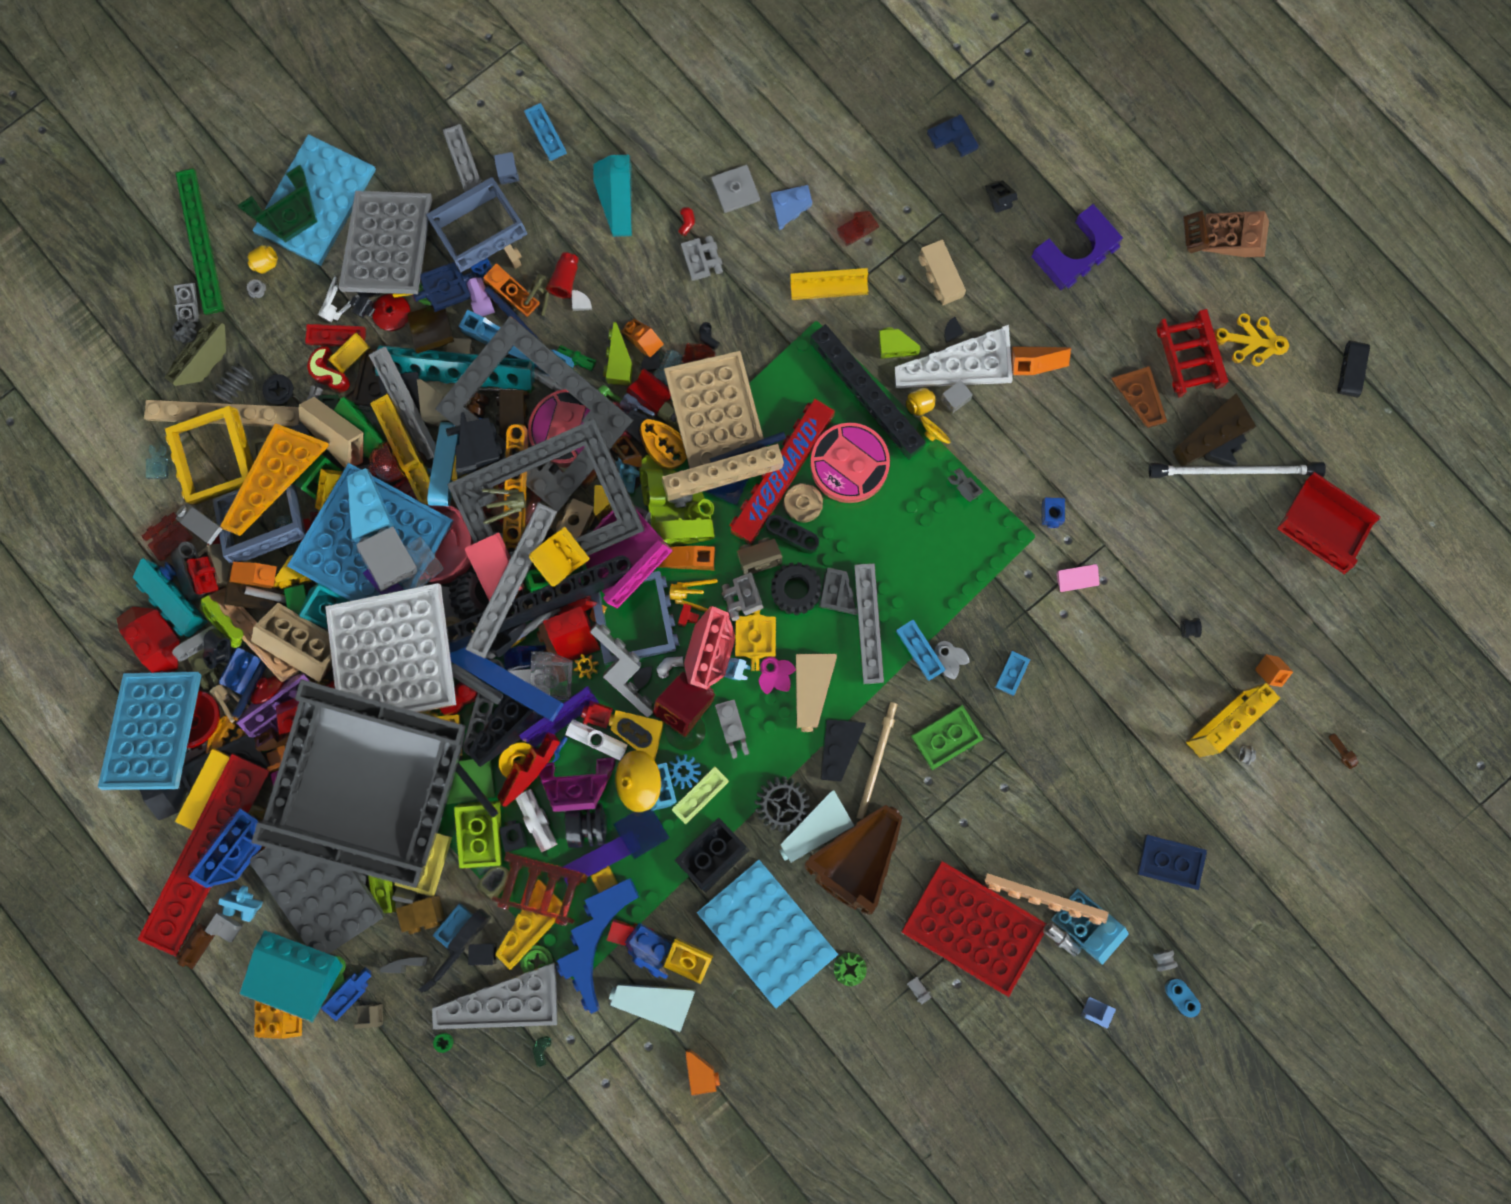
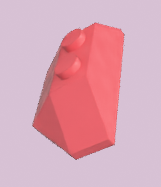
M710 606L694 626L684 661L688 684L707 690L725 676L735 642V634L728 612Z

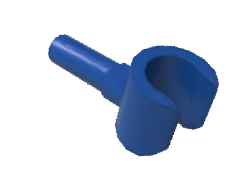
M564 736L554 752L555 759L552 763L559 759V752L568 740L567 737Z

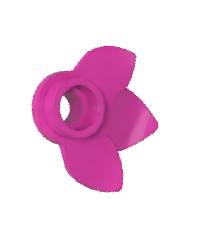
M774 657L765 658L760 665L762 674L759 678V685L765 694H769L774 687L780 691H789L791 682L788 675L796 671L794 665L787 660L778 661ZM768 664L774 665L772 671L767 670L766 666Z

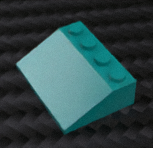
M264 930L253 950L239 994L313 1023L343 965L335 956Z

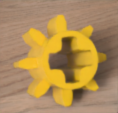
M582 654L580 661L575 660L578 667L574 671L581 672L579 675L581 679L584 675L591 679L590 674L593 672L598 673L595 670V666L599 663L592 662V655L589 658H585ZM589 662L588 665H589L591 668H590L589 670L586 669V670L584 671V668L582 667V665H583V664H587V663Z

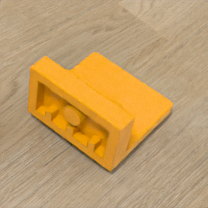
M255 1001V1037L285 1039L302 1036V1018Z

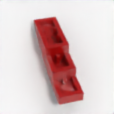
M547 732L539 749L531 747L523 764L514 763L497 796L502 806L506 807L536 779L549 762L560 744V741L554 734Z

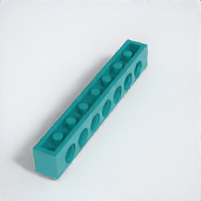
M381 345L377 348V350L383 347L387 348L393 362L399 364H395L400 374L419 372V378L425 382L456 383L478 356L433 350L417 354L416 350L412 348ZM504 357L493 371L497 375L491 373L481 386L531 390L534 383V362L526 359Z

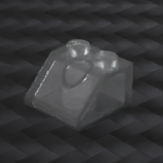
M531 652L530 684L555 699L570 700L573 661L552 652Z

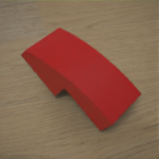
M614 919L607 941L626 946L625 941L638 924L630 925Z

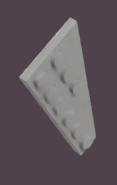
M556 961L434 1006L432 1008L433 1029L557 1025Z

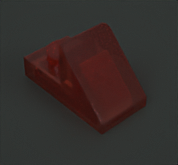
M870 211L856 212L851 221L837 228V232L845 245L849 246L878 229L879 225Z

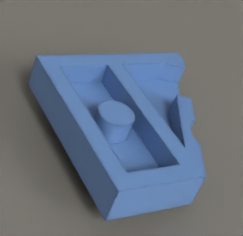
M808 185L771 193L779 230L783 229L792 219H796L802 211H806L812 206Z

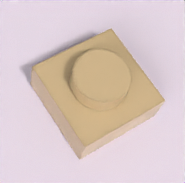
M506 246L504 251L515 269L522 265L519 260L522 258L520 252L516 247Z

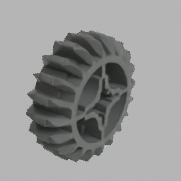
M782 776L781 782L778 777H774V784L767 780L769 787L766 788L762 785L761 789L764 793L757 792L756 794L761 800H755V804L761 806L757 807L755 811L757 813L763 812L758 818L760 820L765 819L763 823L765 826L771 823L770 829L772 830L778 825L777 828L780 832H782L784 825L787 831H790V824L795 828L798 827L795 821L803 822V818L800 817L801 814L808 815V812L803 810V808L810 807L808 803H804V801L809 799L808 795H803L806 789H799L801 783L796 782L794 784L793 778H790L787 782L785 776ZM785 788L779 796H770L773 791ZM791 790L796 794L797 806L790 803ZM782 799H784V802H786V804L790 807L782 806V808L780 809V806L775 801L779 802L780 800L782 801ZM767 801L774 804L775 814L773 818L767 811ZM785 812H794L790 817L779 820Z

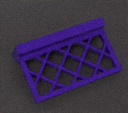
M587 686L563 703V707L553 722L544 717L519 736L523 741L536 748L541 745L547 732L555 735L568 726L572 719H578L581 716L584 705L588 706L590 701L600 702Z

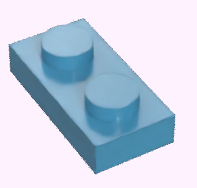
M1012 651L995 688L1014 696L1031 659Z

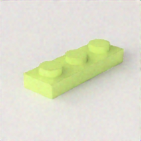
M714 767L672 811L687 824L729 780Z

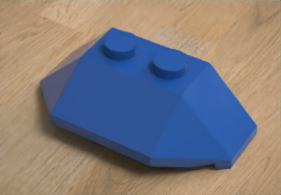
M240 808L225 823L203 852L191 871L189 878L206 888L237 880L249 865L250 858L255 856L262 847L261 845L251 843L258 819Z

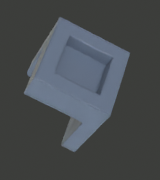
M513 153L495 155L494 159L501 185L520 181Z

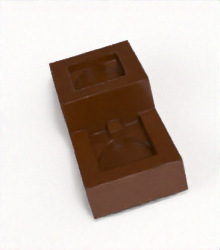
M272 727L255 738L257 751L271 750L286 745L290 733L279 734Z

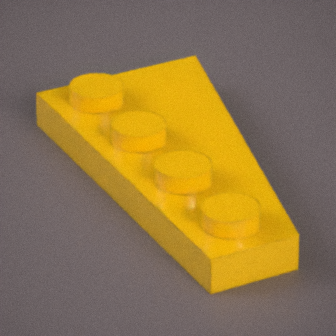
M539 879L535 884L533 892L528 896L521 913L516 917L513 927L508 931L495 954L508 969H512L568 909Z

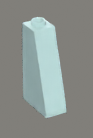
M835 791L830 792L781 844L782 849L779 851L785 861L789 859L791 863L854 827Z
M619 984L617 988L613 987L609 999L612 1002L610 1006L680 1032L695 990L690 988Z

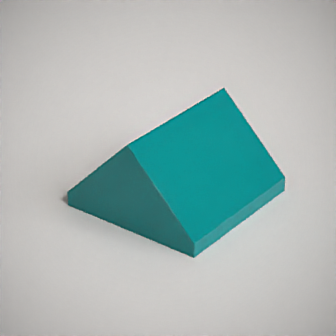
M318 583L309 589L299 616L328 629L326 606L349 602V600Z

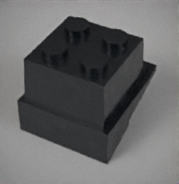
M462 412L460 425L446 429L447 436L460 434V444L456 445L457 479L502 459L499 442L495 443L497 435L494 423L490 424L489 418L467 422L465 413Z

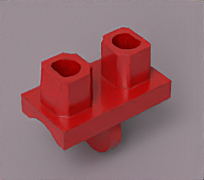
M208 556L187 560L188 572L192 576L196 594L219 590L214 577L216 571L214 567H211Z

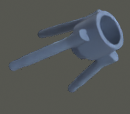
M626 394L620 402V407L624 409L623 412L626 414L631 410L637 411L640 409L654 416V412L640 405L637 399L630 394Z

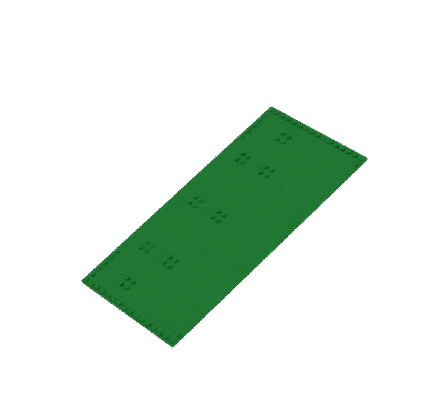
M818 321L810 325L749 383L763 438L782 431L785 437L787 435L791 436L794 432L793 426L798 418L802 419L805 415L803 411L809 402L812 404L814 399L835 410L834 417L825 431L843 423L865 425L879 434L885 442L890 456L889 472L881 489L864 501L843 503L829 498L816 485L811 473V451L771 515H779L816 534L819 538L818 549L811 554L805 553L770 535L766 530V523L751 545L759 544L758 541L765 538L775 539L782 555V565L752 574L764 607L760 609V614L766 617H776V653L774 658L778 661L787 660L796 668V654H837L818 727L813 728V732H801V728H797L796 671L788 675L791 682L789 691H780L775 687L769 694H765L759 685V678L762 674L760 669L761 662L767 658L764 657L759 659L760 671H756V663L755 671H751V668L750 670H743L742 675L748 677L747 680H733L723 677L710 686L714 691L713 693H715L714 701L686 737L664 722L655 759L657 765L667 763L668 768L674 769V766L670 765L669 762L673 761L677 764L676 756L678 755L681 761H683L684 754H687V762H689L691 757H694L695 761L692 765L700 764V767L694 769V771H701V775L694 774V777L699 780L698 783L714 767L729 780L687 824L672 809L698 783L691 779L690 782L693 787L689 788L687 782H685V788L681 789V781L676 787L673 786L676 780L674 778L671 782L677 801L675 804L653 811L649 809L644 812H634L628 809L618 796L615 774L620 760L615 759V767L598 803H602L607 819L605 844L633 831L641 849L610 865V868L618 884L631 878L640 897L623 907L604 929L597 945L593 970L619 945L607 941L614 919L630 925L642 923L689 877L675 862V859L717 818H720L734 833L755 812V809L761 806L755 804V800H761L756 794L757 792L764 793L761 789L762 785L766 788L769 787L767 780H770L772 784H774V777H778L780 782L782 776H785L788 780L823 746L825 719L848 721L913 658L897 634V629L914 620L929 642L1035 538V534L939 440L931 441L924 434L927 430L923 424L859 362L925 440L924 448L908 460L810 344V336L822 327ZM784 440L767 445L766 447L778 444L781 452V450L784 447V445H782ZM673 454L674 456H673L672 459H673L674 461L677 460V459H678L679 461H681V460L679 459L680 454H676V455ZM687 458L681 466L672 470L680 472L689 469ZM958 468L964 472L967 478L971 477L983 490V493L971 502L961 495V492L957 489L959 485H954L948 480V477L951 475L958 479L954 473ZM762 475L702 491L704 498L710 500L714 505L711 520L713 521L715 538L677 546L715 547L714 571L656 568L653 572L660 571L661 576L666 577L667 587L664 588L665 595L670 597L671 584H677V582L685 583L717 579V583L687 587L688 589L703 590L704 593L687 594V598L683 600L707 609L713 606L727 612V603L723 600L722 586L729 584L730 588L734 587L733 579L744 575L737 551L740 550L741 546L748 544L731 533L732 527H730V524L735 516H740L742 512L740 510L745 500L749 501L753 495L751 491L756 483L760 485L763 480ZM800 483L816 487L823 498V507L819 516L807 523L792 520L786 514L784 508V498L787 491ZM640 485L634 493L630 494V498L635 506L648 511V506L643 502ZM773 521L769 526L775 530L780 527V523ZM790 530L787 536L789 538H796L798 533L795 530ZM807 539L804 542L807 547H813L816 544L813 539ZM792 562L793 564L800 562L804 566L807 564L819 576L821 592L826 568L846 571L849 578V586L853 592L855 608H857L854 565L875 564L884 683L863 684L858 613L857 615L821 608L819 607L820 597L814 608L808 610L805 614L799 613V615H795L794 613L787 614L784 610L781 611L779 606L775 605L771 595L772 579L777 570H781L782 566H788ZM794 578L786 582L784 591L791 599H801L806 596L808 586L803 580ZM656 580L642 582L618 609L609 605L603 599L604 593L600 591L602 604L607 607L604 615L607 628L611 631L610 635L615 639L619 638L626 645L624 648L627 651L632 652L668 644ZM586 581L583 586H586L589 581ZM738 595L733 598L734 602L739 601ZM670 600L671 607H668L669 615L673 614L675 626H672L673 634H677L679 645L676 646V651L641 658L639 661L641 663L640 668L652 666V676L649 682L637 692L642 697L647 696L653 702V711L656 699L682 671L685 672L684 666L672 667L667 678H660L657 667L668 657L683 656L684 663L694 626L696 625L687 622L685 627L677 625L683 605L675 604V600ZM593 607L585 611L588 615L591 626H593L596 623L592 621L590 618V614ZM694 608L690 610V612L699 615L698 621L705 613ZM740 610L738 615L745 616L743 611ZM730 616L729 619L735 634V642L730 658L742 659L746 661L745 665L751 667L750 658L735 657L736 621H732ZM538 627L527 634L525 640L509 649L501 657L496 656L493 658L502 662L507 671L548 668L550 696L562 703L588 686L600 702L599 704L613 708L612 714L615 715L617 710L646 717L603 677L604 672L610 665L606 666L604 664L601 644L598 639L597 642L601 650L585 656V658H589L592 655V662L599 663L595 666V670L598 673L593 672L590 674L591 679L587 675H584L582 679L579 677L581 672L574 671L578 667L574 660L563 664L569 680L561 683L559 679L555 680L551 671L554 668L552 661L548 662L544 650L547 648L544 642H540L537 631H540ZM588 662L587 664H583V665H582V667L584 668V671H585L586 669L589 670V669L591 668V667L588 665L589 662ZM768 664L766 666L767 670L772 671L774 665ZM633 676L627 681V683L631 682L634 684ZM453 677L455 687L461 681ZM730 700H735L749 751L747 755L743 753L741 740L733 742L737 752V758L734 759L732 758L729 744L726 743L715 706ZM475 702L465 705L456 714L460 715V724L465 725L463 745ZM484 703L481 706L480 710L482 713L488 712V703ZM439 708L419 712L433 717L446 716L443 715ZM653 713L648 717L651 719L662 721L658 717L653 715ZM580 716L576 721L583 723L584 718ZM482 722L475 726L477 733L484 729ZM609 722L607 728L587 723V726L627 744L624 755L630 751H636V749L611 730L612 726H609ZM568 726L555 734L559 741L564 736L568 738L559 752V759L554 762L555 777L596 774V759L613 758L565 735ZM594 735L591 739L592 744L595 746L599 745L602 742L601 735ZM463 749L462 761L472 760L470 755L466 754ZM501 753L491 760L496 798H488L489 801L498 800L497 796L507 779L499 769L498 761ZM555 754L552 755L548 763L555 759ZM520 756L516 757L514 761L519 760ZM682 766V769H679L682 777H686V774L688 775L690 772L686 769V766ZM538 775L523 792L531 789L540 808L544 810L549 820V827L556 839L557 845L541 852L533 834L529 832L525 825L524 815L516 799L506 807L500 803L501 827H505L504 823L516 820L517 823H522L528 847L505 852L501 837L500 866L505 867L509 871V880L504 890L498 896V899L516 918L521 913L528 896L533 892L535 884L539 879L568 907L561 917L538 940L541 946L548 948L549 952L553 955V959L557 962L560 958L579 950V947H575L571 941V930L593 920L592 916L588 917L584 909V905H586L585 900L599 893L591 876L568 887L559 868L601 846L598 845L597 837H595V845L590 846L587 837L583 847H568L565 811L553 812ZM474 800V801H467V802H460V803H470V802H479V801H478V800ZM459 803L446 804L438 833L452 837L450 847L458 855L454 807ZM511 830L509 832V839L515 841L518 838V833L516 830ZM496 866L474 867L470 869L481 880L490 869ZM494 879L491 882L496 888L500 884L498 879Z

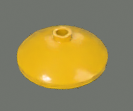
M640 750L626 753L620 760L615 774L618 796L628 809L634 812H644L651 809L657 802L661 790V777L656 762L648 753Z

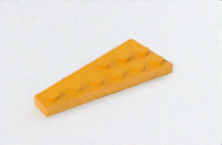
M275 423L220 527L241 536L327 449L329 444Z

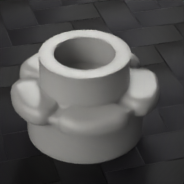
M251 280L247 284L249 296L252 298L262 297L264 291H266V285L261 283L260 280Z
M1251 745L1242 746L1239 751L1240 762H1245L1246 765H1249L1255 761L1256 750H1253Z

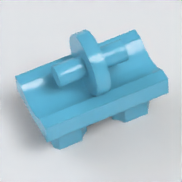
M618 457V461H615V464L628 493L632 494L634 493L636 477L640 476V471L637 470L636 466L623 463Z
M243 885L239 890L233 889L232 892L228 891L223 898L219 899L218 904L222 905L223 915L233 916L236 910L242 911L240 918L250 922L254 918L256 911L262 907L263 901L253 899V894L248 893V887Z

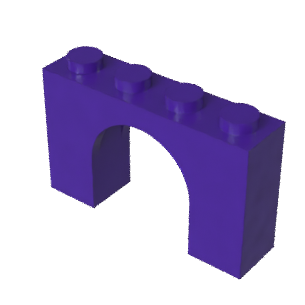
M1094 204L1079 214L1075 221L1076 225L1091 242L1092 252L1090 255L1082 259H1071L1065 256L1050 239H1047L1034 250L1031 256L1060 290H1063L1065 287L1068 289L1077 282L1076 279L1079 276H1086L1092 270L1091 267L1094 264L1100 265L1106 259L1105 256L1111 252L1113 254L1121 247L1120 243L1123 237Z

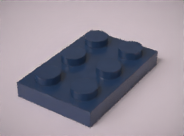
M1145 835L1137 875L1199 890L1207 850Z

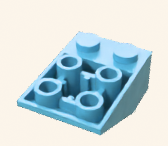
M1079 889L1069 898V900L1103 910ZM1062 909L1051 919L1102 965L1129 935L1126 928L1110 914H1108L1106 924L1101 923V925L1089 922L1087 917H1072L1068 915V911Z

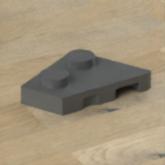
M826 568L819 607L857 615L858 610L855 608L853 592L849 586L847 572Z

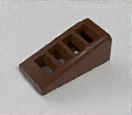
M1199 211L1184 216L1187 251L1194 253L1210 248L1204 212ZM1199 217V221L1190 223L1191 219ZM1196 225H1199V226H1200V227H1198V228H1195V229H1192V230H1191V227H1193V226H1196ZM1200 231V234L1192 236L1193 233ZM1201 238V241L1193 243V240Z

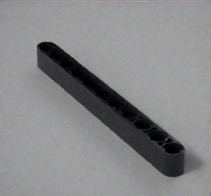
M617 556L564 578L554 587L547 585L514 599L498 633L616 585L633 567L632 563L626 556ZM627 565L626 569L620 570L623 566ZM605 573H608L605 578H602ZM586 581H589L586 586H583ZM571 588L568 593L564 594L567 589ZM549 596H552L549 601H546ZM530 604H533L530 609H527ZM484 612L446 627L450 653L468 645L474 633L472 630L477 627Z

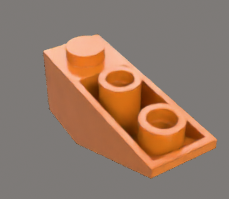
M497 263L483 277V282L487 286H491L502 299L526 317L540 304L533 297L528 305H525L524 303L530 293Z
M1012 347L1013 375H1036L1069 366L1071 347Z
M670 547L673 551L657 567L714 571L715 547Z

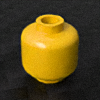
M260 245L249 252L248 266L252 271L265 274L277 265L278 256L270 246Z
M924 387L911 392L906 400L908 411L916 416L932 411L935 407V394Z

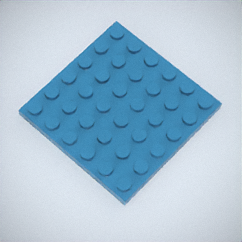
M350 463L347 464L287 566L309 579L328 587L349 601H354L381 594L363 575V572L368 568L357 550L356 544L358 543L352 539L347 476L361 469ZM372 476L394 524V529L417 568L416 574L398 583L404 590L413 589L417 586L454 520Z

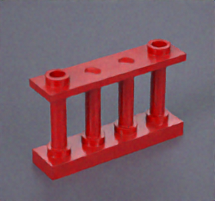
M1207 309L1200 310L1192 321L1168 326L1166 318L1160 321L1156 331L1158 337L1162 340L1173 378L1172 387L1174 392H1177L1178 398L1183 397L1187 392L1186 388L1211 382L1215 385V389H1219L1229 382ZM1192 328L1198 329L1200 334L1198 339L1173 344L1171 333ZM1198 346L1204 348V357L1178 362L1177 351ZM1204 364L1209 365L1210 375L1184 381L1181 370Z

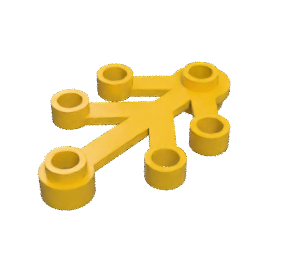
M1245 313L1237 318V324L1243 327L1249 336L1229 333L1224 328H1218L1214 332L1218 345H1223L1226 341L1248 344L1247 347L1235 351L1232 355V360L1235 363H1241L1246 356L1259 347H1266L1268 349L1263 353H1257L1251 358L1252 365L1258 367L1271 355H1283L1289 349L1288 340L1274 333L1269 326L1270 321L1267 317H1260L1256 322V327L1263 330L1268 339H1263L1250 323V316ZM1241 318H1245L1246 323L1242 322ZM1260 321H1264L1266 326H1262ZM1219 333H1223L1225 337L1221 338ZM1277 342L1282 344L1281 348L1277 346ZM1236 354H1239L1241 359H1237ZM1256 357L1260 358V363L1255 361Z

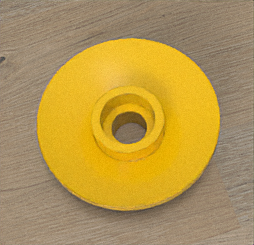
M923 415L920 417L923 426L927 430L924 433L931 441L937 439L947 444L951 443L949 437L936 424Z
M516 742L501 753L498 764L501 773L506 778L515 762L523 764L529 750L533 747L532 745L525 742ZM520 756L519 760L514 761L516 757Z

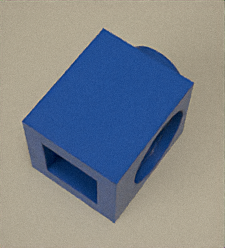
M1044 498L1042 501V525H1047L1048 528H1059V525L1065 522V498ZM1049 510H1055L1058 514V517H1051L1049 514Z

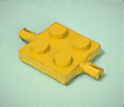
M760 610L748 616H739V619L736 620L735 657L750 658L751 671H755V663L756 671H760L759 659L775 657L776 617L763 616L760 614Z

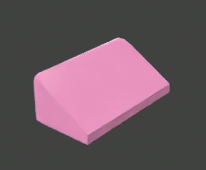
M1097 564L1060 570L1056 573L1060 592L1099 586Z

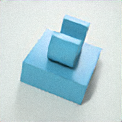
M730 658L724 677L733 680H747L748 677L743 676L742 673L744 669L750 670L751 667L745 665L746 661L742 659Z

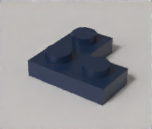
M962 115L956 116L927 131V135L935 149L953 142L961 157L978 150L979 145Z

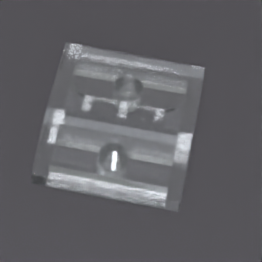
M422 537L405 546L417 568L416 574L400 581L406 590L423 586L444 570Z

